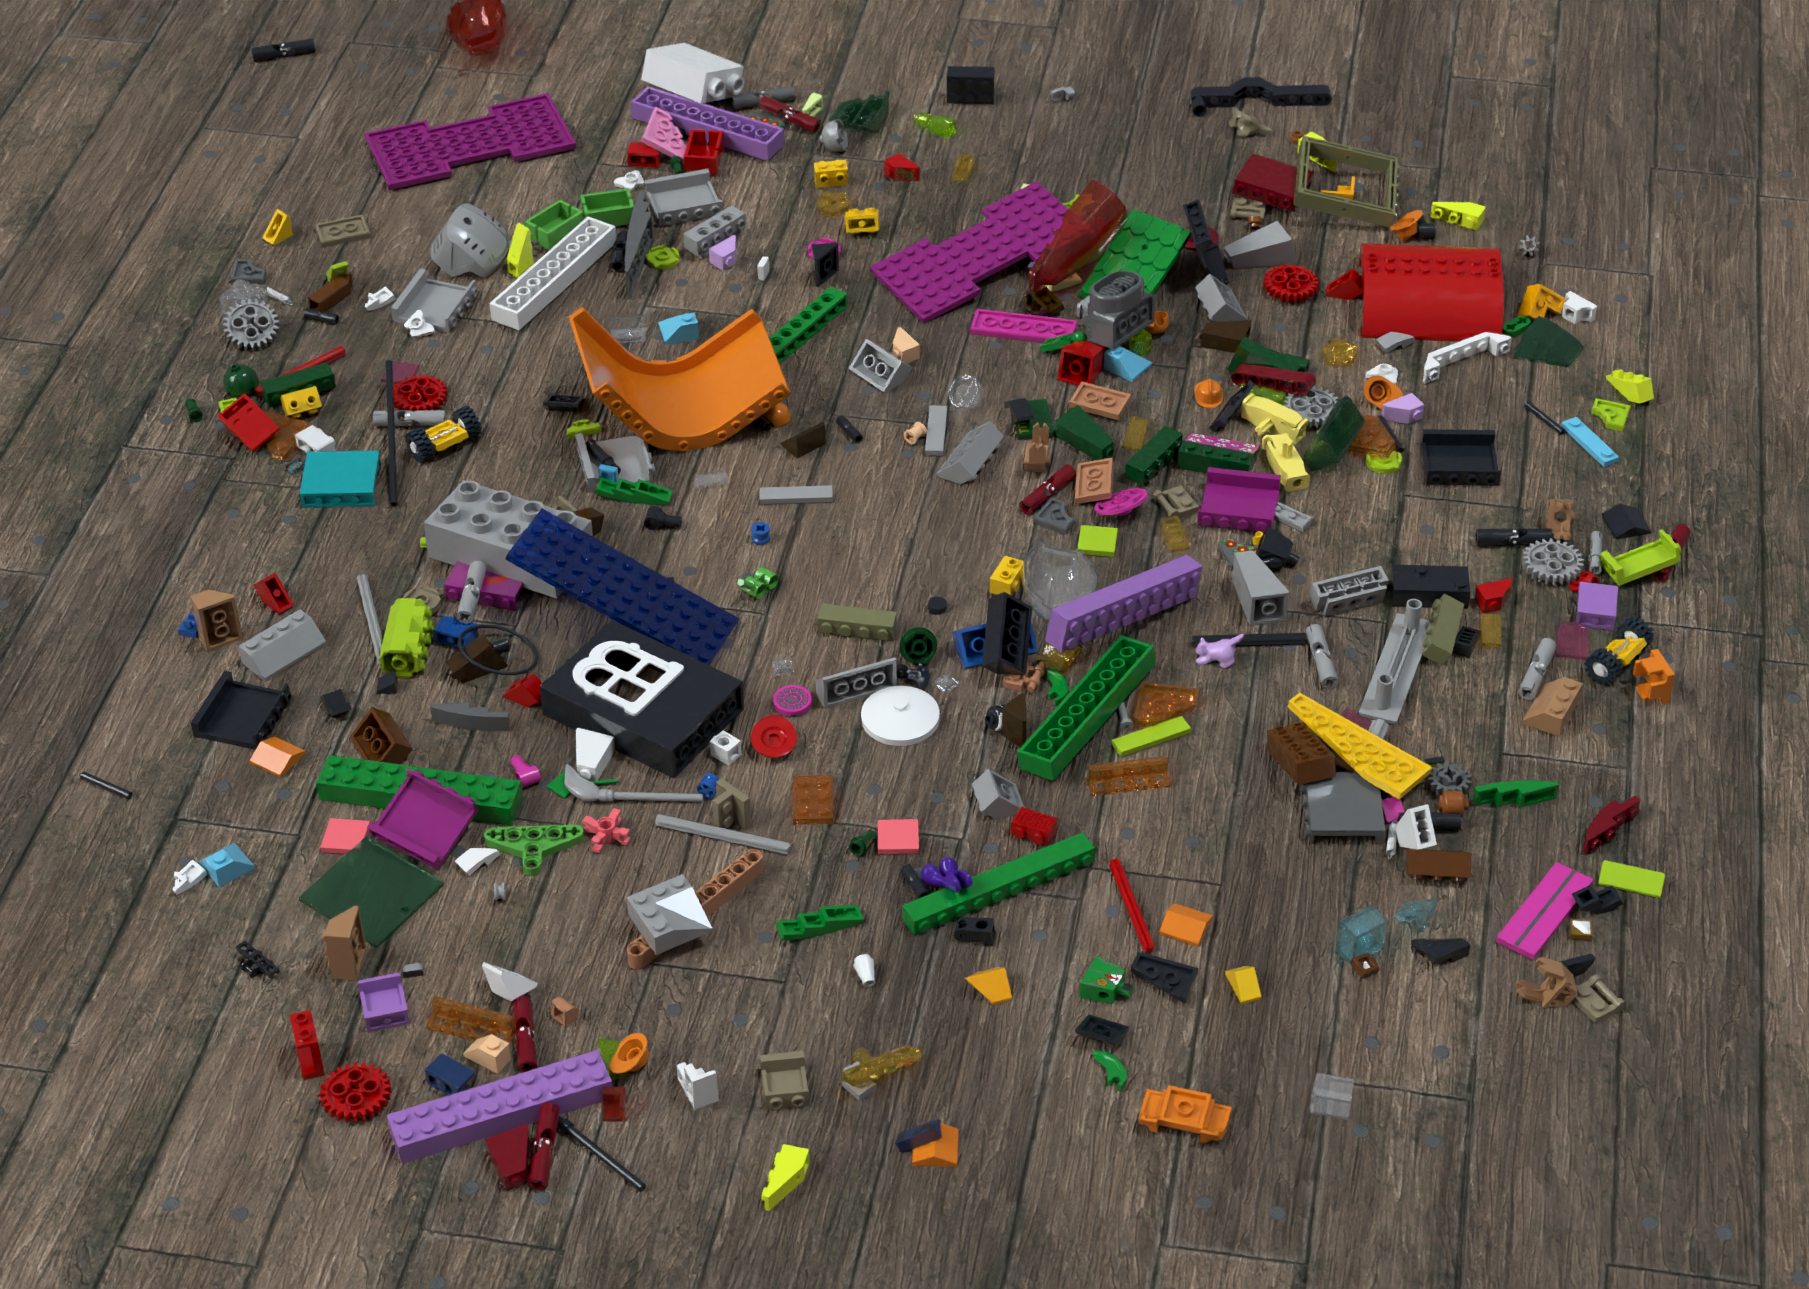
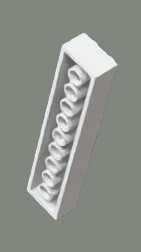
M591 217L584 219L489 303L491 320L517 330L524 327L613 246L614 242H616L615 226Z

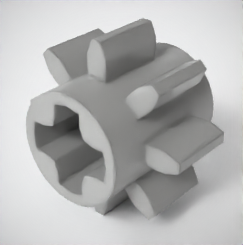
M1526 235L1527 239L1525 241L1520 240L1523 246H1520L1519 249L1525 250L1523 255L1529 252L1533 256L1534 250L1539 251L1536 245H1539L1540 242L1535 243V236L1529 239V236ZM1526 242H1533L1532 245L1534 248H1529V250H1527V246L1525 245Z

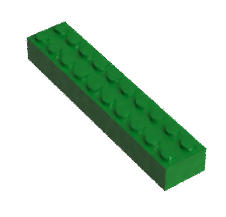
M1121 635L1017 751L1020 769L1054 781L1156 664L1154 646Z
M334 755L328 756L316 782L319 800L386 809L408 777L405 770L407 768L413 772L418 770L425 778L429 780L433 778L440 782L441 786L445 788L451 787L456 790L458 795L472 798L478 810L472 821L508 826L513 825L523 800L520 780Z

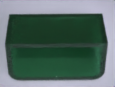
M1345 396L1338 399L1305 452L1304 462L1311 472L1340 462L1366 420L1350 397Z

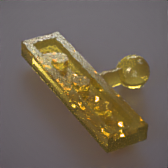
M906 1044L874 1058L870 1056L867 1049L858 1048L853 1053V1060L861 1064L842 1071L841 1080L853 1087L862 1086L867 1081L878 1079L881 1075L895 1072L896 1069L911 1065L914 1061L921 1059V1050Z

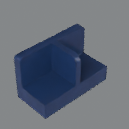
M443 1053L425 1069L427 1084L448 1096L465 1091L464 1085L475 1075L473 1070Z

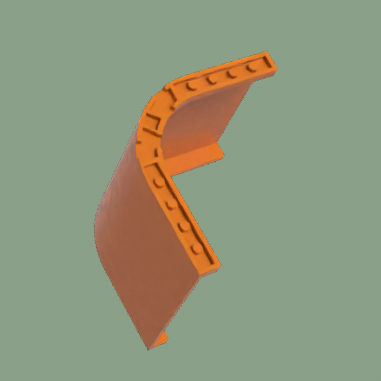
M583 307L569 316L592 393L634 434L655 447L671 451H689L716 445L733 436L791 395L763 320L753 309H750L693 351L670 362H666V360H651L649 362L632 354Z

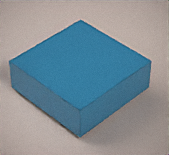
M600 464L598 468L599 480L601 477L618 483V467Z

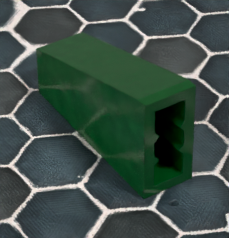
M1245 336L1238 345L1227 370L1234 372L1241 364L1298 371L1300 366Z
M1075 406L1054 421L1053 431L1055 437L1093 459H1107L1114 455V440L1080 406Z

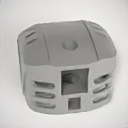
M465 203L455 209L445 226L432 242L431 258L451 277L469 271L481 277H487L498 269L509 249L508 234L505 228L492 216L474 205Z

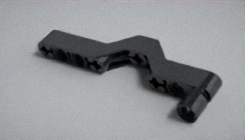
M1243 77L1227 87H1195L1190 92L1193 114L1197 117L1204 116L1207 108L1233 107L1243 98H1261L1273 106H1325L1332 101L1330 88L1327 85L1276 86L1260 77Z

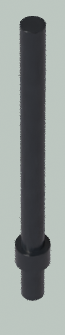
M559 1115V1130L566 1135L572 1136L640 1192L645 1189V1183L577 1130L570 1120L564 1119Z

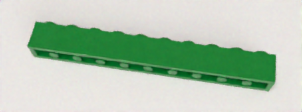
M1082 832L971 877L973 884L969 888L961 886L959 892H952L944 888L902 905L903 921L914 936L927 932L932 928L944 925L949 921L1094 863L1095 847Z

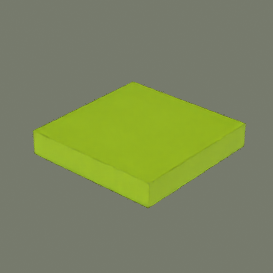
M1081 525L1077 554L1114 557L1118 528Z

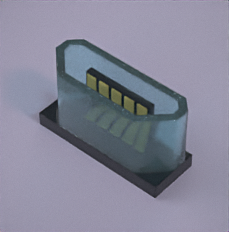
M299 458L286 465V471L294 474L304 469L305 464Z

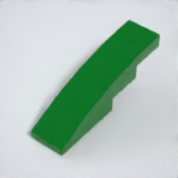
M600 477L595 494L630 503L668 505L673 490L638 479L636 484L621 478L616 483Z
M1525 780L1476 786L1474 788L1473 802L1476 806L1495 802L1498 807L1517 803L1522 808L1556 799L1559 784L1552 781Z
M858 905L820 906L818 913H799L797 919L777 920L775 927L781 940L786 941L816 937L844 930L863 923L865 919Z

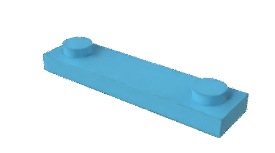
M1574 417L1562 422L1561 427L1603 467L1619 462V456L1580 419Z

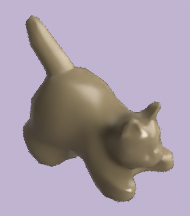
M1236 107L1232 108L1233 117L1229 121L1230 127L1238 128V136L1245 138L1254 135L1257 131L1272 132L1271 128L1260 124L1254 115L1242 112Z

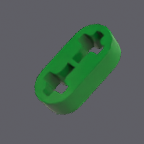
M1518 316L1503 325L1502 335L1510 336L1513 339L1525 333L1530 328V319L1526 316Z

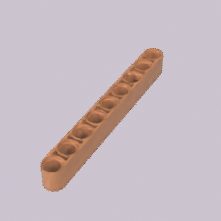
M748 850L695 892L707 917L762 874L763 855L759 850ZM640 935L627 947L628 964L630 968L635 970L646 967L662 954L656 955L643 935Z

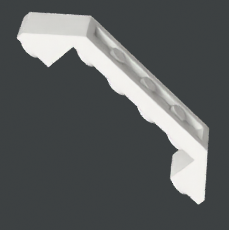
M1484 332L1428 353L1424 367L1423 383L1426 384L1439 379L1440 367L1479 352L1488 350L1495 357L1510 352L1512 338L1507 335Z

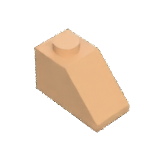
M899 327L893 341L892 354L905 363H910L920 358V344Z
M492 1034L476 1039L463 1053L464 1057L497 1074L511 1061L509 1043Z

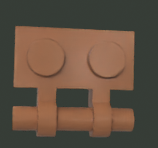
M1027 660L1026 675L1006 674L1003 680V687L1016 691H1022L1023 687H1027L1029 692H1034L1040 684V678L1045 674L1046 664L1041 661L1034 667L1033 661Z

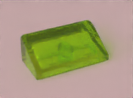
M602 1038L597 1039L599 1053L611 1080L627 1077V1072L616 1074L609 1069L610 1061L616 1053L620 1042Z

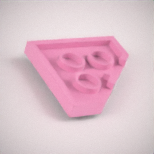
M655 107L641 142L671 158L674 156L681 157L684 164L687 144L685 145L682 141L683 136L671 122L672 117L670 114Z

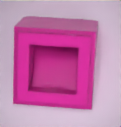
M1392 797L1381 800L1386 824L1395 823V820L1398 822V813L1404 812L1401 799Z

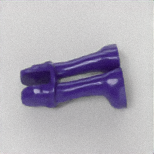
M945 857L941 860L939 870L936 866L927 864L921 872L923 881L928 885L934 887L945 886L947 890L952 892H959L961 886L969 888L973 884L970 874L965 870H958L957 862L950 857Z

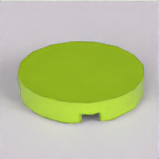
M665 245L653 247L646 254L647 264L651 268L658 270L673 268L680 260L678 250L674 247L667 248Z
M1378 446L1373 448L1372 451L1369 450L1367 452L1366 464L1374 472L1389 474L1401 468L1402 456L1401 453L1395 452L1394 448Z

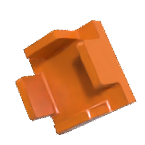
M1658 649L1651 650L1650 657L1636 660L1634 663V677L1646 675L1645 679L1648 682L1636 685V690L1644 701L1659 699L1661 704H1667L1670 702L1675 674Z

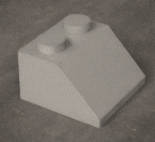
M987 769L972 783L975 791L974 795L980 805L979 809L986 816L989 815L995 819L1015 816L1020 807H1024L1016 784L990 769Z

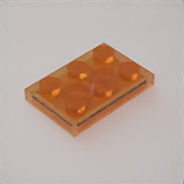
M833 775L793 776V825L833 824Z

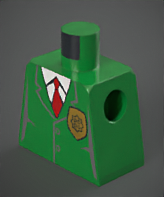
M1096 955L1080 982L1079 997L1113 1004L1119 994L1130 998L1133 992V985L1125 983L1124 969Z

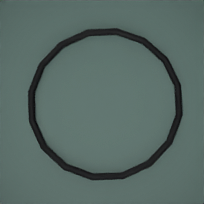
M480 624L468 627L460 634L457 643L461 654L470 663L484 671L499 675L515 676L527 673L537 665L539 657L535 646L525 636L512 629L498 625ZM479 628H495L510 632L523 639L532 648L535 655L534 662L527 669L516 672L487 668L472 660L464 652L461 644L462 638L469 631Z

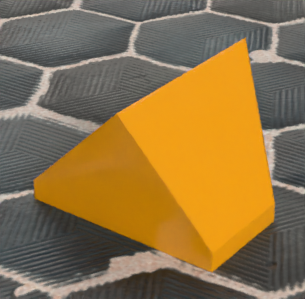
M996 967L977 972L965 978L990 1000L991 1005L1012 1000L1005 968Z

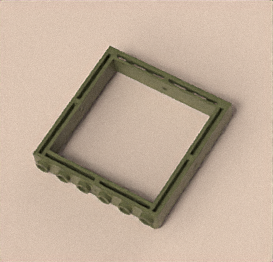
M1303 136L1298 153L1294 205L1296 208L1300 206L1386 226L1389 229L1392 222L1396 221L1398 212H1396L1400 176L1398 174L1400 169L1398 157ZM1309 156L1386 173L1384 207L1306 189Z

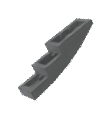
M470 702L430 704L432 721L471 730L510 731L508 712H490L489 707L470 708Z

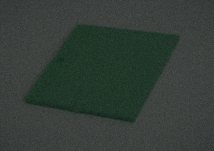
M366 836L299 897V901L328 919L336 917L353 906H359L365 941L378 948L444 886V882Z

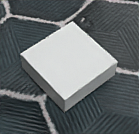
M763 256L757 266L759 280H765L769 272V257Z

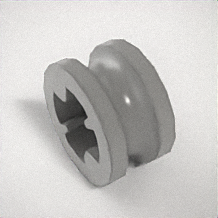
M502 882L501 885L494 883L495 901H498V899L506 901L505 882Z

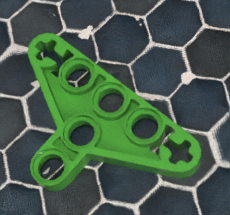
M579 825L493 827L484 832L485 844L490 848L523 858L524 873L528 876H535L542 870V859L544 857L582 843L584 831ZM553 833L559 834L558 837H550V835ZM532 834H538V835H539L537 838H530V837H529V836L532 835ZM511 835H518V836H519V837L516 838V839H510V838H508V837L511 836ZM530 849L538 850L536 853L528 852ZM532 863L537 864L535 868L527 867L529 864Z

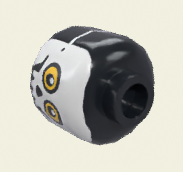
M1006 704L991 706L987 710L985 721L993 731L1002 730V707Z

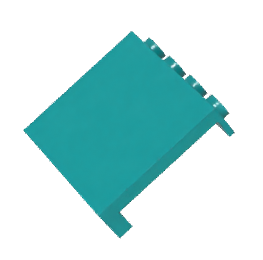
M307 452L300 489L302 508L375 506L374 491L378 466H381L380 452Z

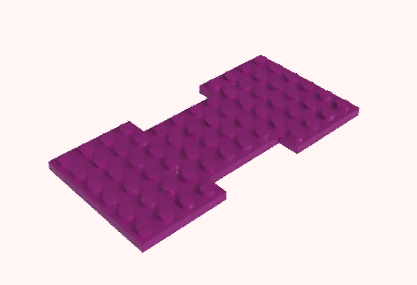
M548 93L488 106L490 114L488 116L430 128L427 120L364 133L366 142L389 190L437 179H445L452 176L450 167H456L461 164L487 160L506 154H511L514 162L524 161L575 149L576 143Z
M1036 181L983 208L982 215L987 220L936 246L925 238L870 266V272L925 324L980 295L981 290L975 283L1027 256L1036 264H1039L1093 236V230Z

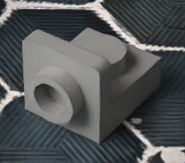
M857 1061L842 1071V1086L859 1101L876 1090V1084L861 1071L860 1062Z

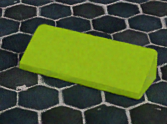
M1604 860L1598 885L1607 887L1613 885L1616 889L1660 898L1665 873Z

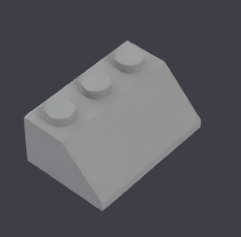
M1211 274L1206 276L1195 287L1198 292V298L1204 303L1202 306L1208 311V317L1213 322L1247 320L1233 291Z
M866 339L848 369L887 393L904 383L913 367L880 345Z

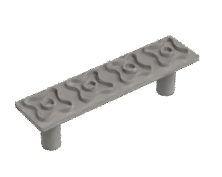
M1408 600L1405 615L1396 614L1360 707L1359 716L1375 720L1379 718L1387 723L1397 724L1424 650L1422 644L1427 637V634H1425L1426 629L1431 623L1429 620L1421 619L1422 603L1420 600Z

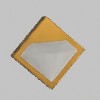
M1570 919V939L1592 941V920Z

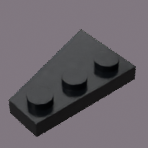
M1251 380L1225 404L1209 427L1213 432L1218 428L1223 429L1229 421L1227 419H1230L1236 413L1235 409L1242 404L1244 398L1255 386Z
M1138 951L1131 965V972L1185 1004L1198 975V968Z

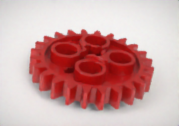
M1287 263L1283 267L1280 264L1279 268L1274 266L1273 270L1269 269L1268 273H1265L1263 288H1265V292H1269V296L1274 295V299L1280 298L1281 302L1284 299L1287 300V303L1290 300H1293L1294 303H1296V300L1303 302V298L1309 300V296L1314 297V294L1317 293L1319 278H1316L1317 274H1313V270L1308 271V267L1301 268L1302 265L1295 267V264L1289 266Z
M421 374L418 377L411 375L410 379L405 377V381L399 380V384H394V409L398 408L399 411L439 410V406H444V402H447V385L444 384V381L440 382V378L435 379L434 375L430 378L428 374L424 377H421Z
M354 1062L353 1067L346 1063L345 1069L337 1067V1073L329 1072L330 1078H324L325 1084L320 1085L321 1106L324 1107L325 1113L329 1112L331 1118L336 1116L338 1122L345 1118L346 1123L350 1119H354V1122L357 1123L359 1118H362L365 1122L368 1115L375 1118L374 1112L382 1113L381 1107H387V1101L391 1100L390 1094L392 1089L390 1079L387 1078L386 1072L382 1073L381 1067L375 1069L373 1063L369 1067H366L365 1062L361 1066Z

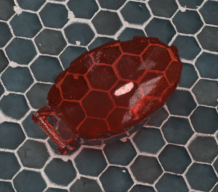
M458 0L450 8L451 13L446 17V28L457 46L471 55L490 54L504 42L508 20L505 6L501 0H464L460 3Z

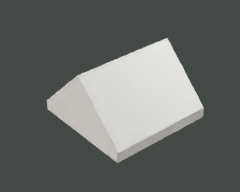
M485 962L482 964L491 991L509 1001H513L537 987V982L518 973Z

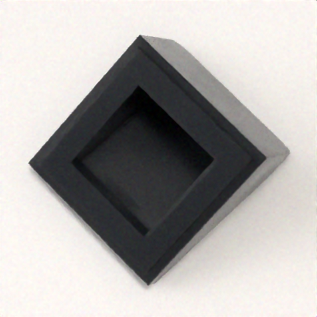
M396 670L378 678L377 694L396 693L398 683Z

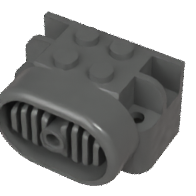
M1116 271L1104 276L1090 287L1088 315L1083 318V324L1088 327L1084 331L1087 335L1086 340L1115 349L1154 322V295L1144 291V279L1141 275L1131 271Z

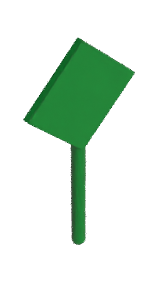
M565 771L546 786L563 799L571 794L564 784ZM611 779L590 782L594 783L595 785L617 783L618 780Z

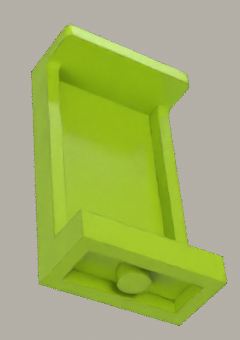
M1662 529L1659 530V540L1616 557H1612L1607 550L1601 552L1600 556L1603 569L1620 586L1681 562L1680 554L1682 551L1680 545L1673 541L1671 535L1666 534Z

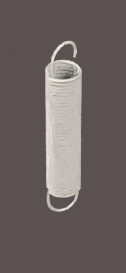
M269 287L264 288V294L284 304L290 303L291 299Z
M1393 822L1389 825L1386 853L1391 857L1395 855L1397 842L1395 829L1397 824Z

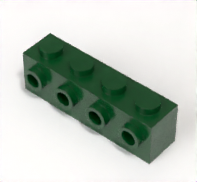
M327 362L260 382L262 395L269 408L282 404L280 397L284 394L316 386L318 393L336 388L334 373Z
M1164 426L1126 463L1125 478L1141 485L1151 480L1154 474L1161 470L1179 451L1183 442V433Z

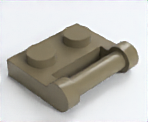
M1234 198L1230 218L1261 216V221H1264L1267 204L1250 199Z
M1182 485L1165 491L1157 490L1152 495L1154 500L1159 502L1166 510L1167 516L1171 520L1197 513L1199 510V506Z
M1598 974L1593 975L1588 981L1577 986L1578 995L1572 1000L1595 1024L1618 1013L1626 1006V1002L1622 998H1618L1602 982V978ZM1597 988L1612 1004L1608 1005L1593 989Z

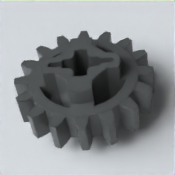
M1444 762L1443 766L1438 763L1436 768L1432 767L1431 773L1427 777V786H1430L1431 792L1436 791V796L1443 794L1445 790L1462 791L1464 794H1467L1468 789L1471 787V775H1468V770H1462V765L1456 767L1454 762L1451 765Z

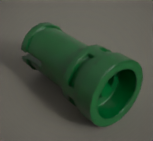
M679 156L672 157L670 159V166L674 170L675 175L685 173L682 158Z
M194 399L186 400L185 407L188 410L190 421H201L203 413L197 406Z

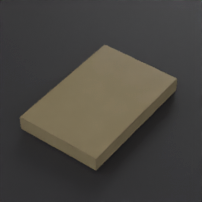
M363 215L315 224V230L322 248L371 238Z

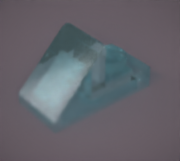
M1437 899L1404 902L1394 916L1398 922H1411L1415 920L1419 929L1423 932L1433 918L1438 901Z

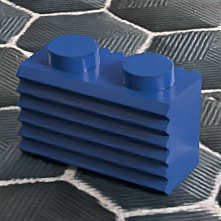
M443 615L433 629L434 642L459 648L457 643L460 634L468 627L476 626L477 624L473 622L464 624L454 617L449 618ZM478 629L471 630L463 636L461 642L463 648L478 638Z

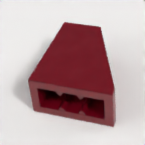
M527 1123L485 1139L487 1154L506 1191L527 1184L530 1136Z

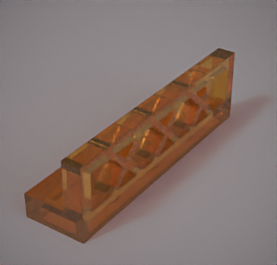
M1167 756L1088 765L1087 780L1092 796L1171 787ZM1163 776L1165 781H1156L1154 778ZM1142 779L1144 782L1138 784L1134 780ZM1117 781H1122L1125 784L1118 786L1114 783ZM1100 783L1103 784V785H1105L1104 788H1096V789H1095V786H1094V784H1100Z
M437 996L431 1002L433 1013L426 1023V1028L429 1030L472 1041L491 1034L497 1035L501 1033L505 1034L503 1040L509 1043L515 1033L514 1016ZM437 1017L447 1021L440 1025L435 1023ZM462 1023L466 1024L467 1027L459 1030L455 1029L454 1025ZM480 1028L486 1030L485 1033L480 1035L473 1032Z

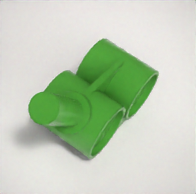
M760 567L755 572L754 577L748 576L745 580L739 579L737 584L742 587L744 592L760 599L769 590L776 587L779 575L765 567Z

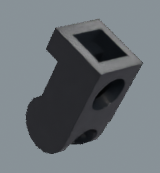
M963 917L958 919L954 932L955 939L960 942H984L985 946H993L996 935L994 918Z

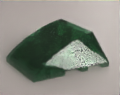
M884 91L883 95L876 97L872 94L868 99L864 100L857 98L841 102L829 120L840 119L844 124L842 128L849 130L878 132L889 114V91Z
M1538 316L1523 333L1513 359L1519 360V357L1529 358L1530 362L1541 360L1549 365L1569 367L1583 351L1584 346L1572 334L1556 323Z

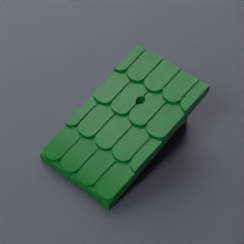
M1133 209L1120 227L1118 234L1110 243L1108 250L1093 269V273L1083 285L1079 297L1082 299L1087 298L1090 295V287L1095 282L1116 271H1131L1141 275L1144 279V291L1154 295L1192 236L1191 230Z

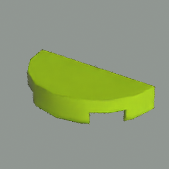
M590 420L576 421L573 423V426L567 429V439L575 438V434L582 433L583 436L601 433L602 427L599 423L596 422L595 424L590 422Z

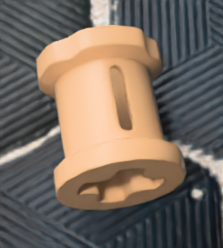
M916 422L911 429H907L904 432V438L909 444L914 445L920 437H924L927 434V429L922 423Z

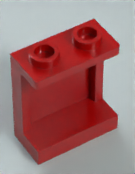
M311 1010L291 1014L290 1021L303 1081L325 1076Z

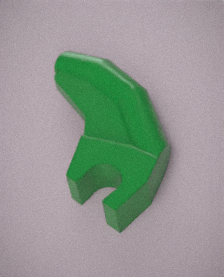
M1049 669L1047 671V678L1052 683V687L1048 692V699L1055 698L1054 704L1058 706L1070 691L1067 680L1062 674Z
M1094 1050V1060L1106 1068L1107 1086L1110 1087L1112 1083L1118 1082L1117 1090L1121 1092L1126 1085L1127 1069L1119 1058L1109 1052Z

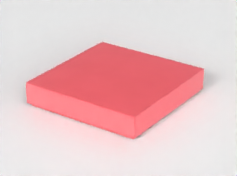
M330 818L320 847L321 852L361 855L369 832L367 826L370 821Z
M918 819L878 820V854H919Z

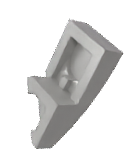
M1390 332L1376 340L1379 346L1386 353H1389L1399 345L1405 348L1413 343L1415 338L1407 334Z

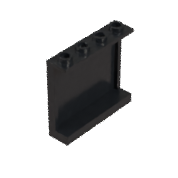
M1423 429L1421 448L1426 485L1499 486L1501 470H1498L1494 445L1495 430Z
M224 670L191 721L193 736L256 750L259 743L267 739V735L274 729L277 719L282 716L284 708L290 703L292 693L289 690V684L286 683L280 691L233 681L232 672Z

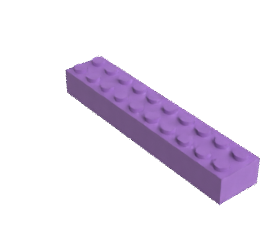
M647 86L631 101L632 118L648 123L653 109L657 107L669 113L674 127L684 129L685 135L689 136L691 129L706 130V142L709 143V130L723 131L724 147L761 158L762 160L768 161L784 145V128L710 105L701 104Z
M1185 555L1055 607L1051 611L1045 641L1058 651L1063 652L1192 599L1197 594L1203 566L1188 555Z
M595 1050L387 1114L389 1131L401 1164L500 1134L526 1123L528 1125L538 1122L540 1106L543 1103L558 1105L560 1115L614 1098L612 1081L599 1050Z

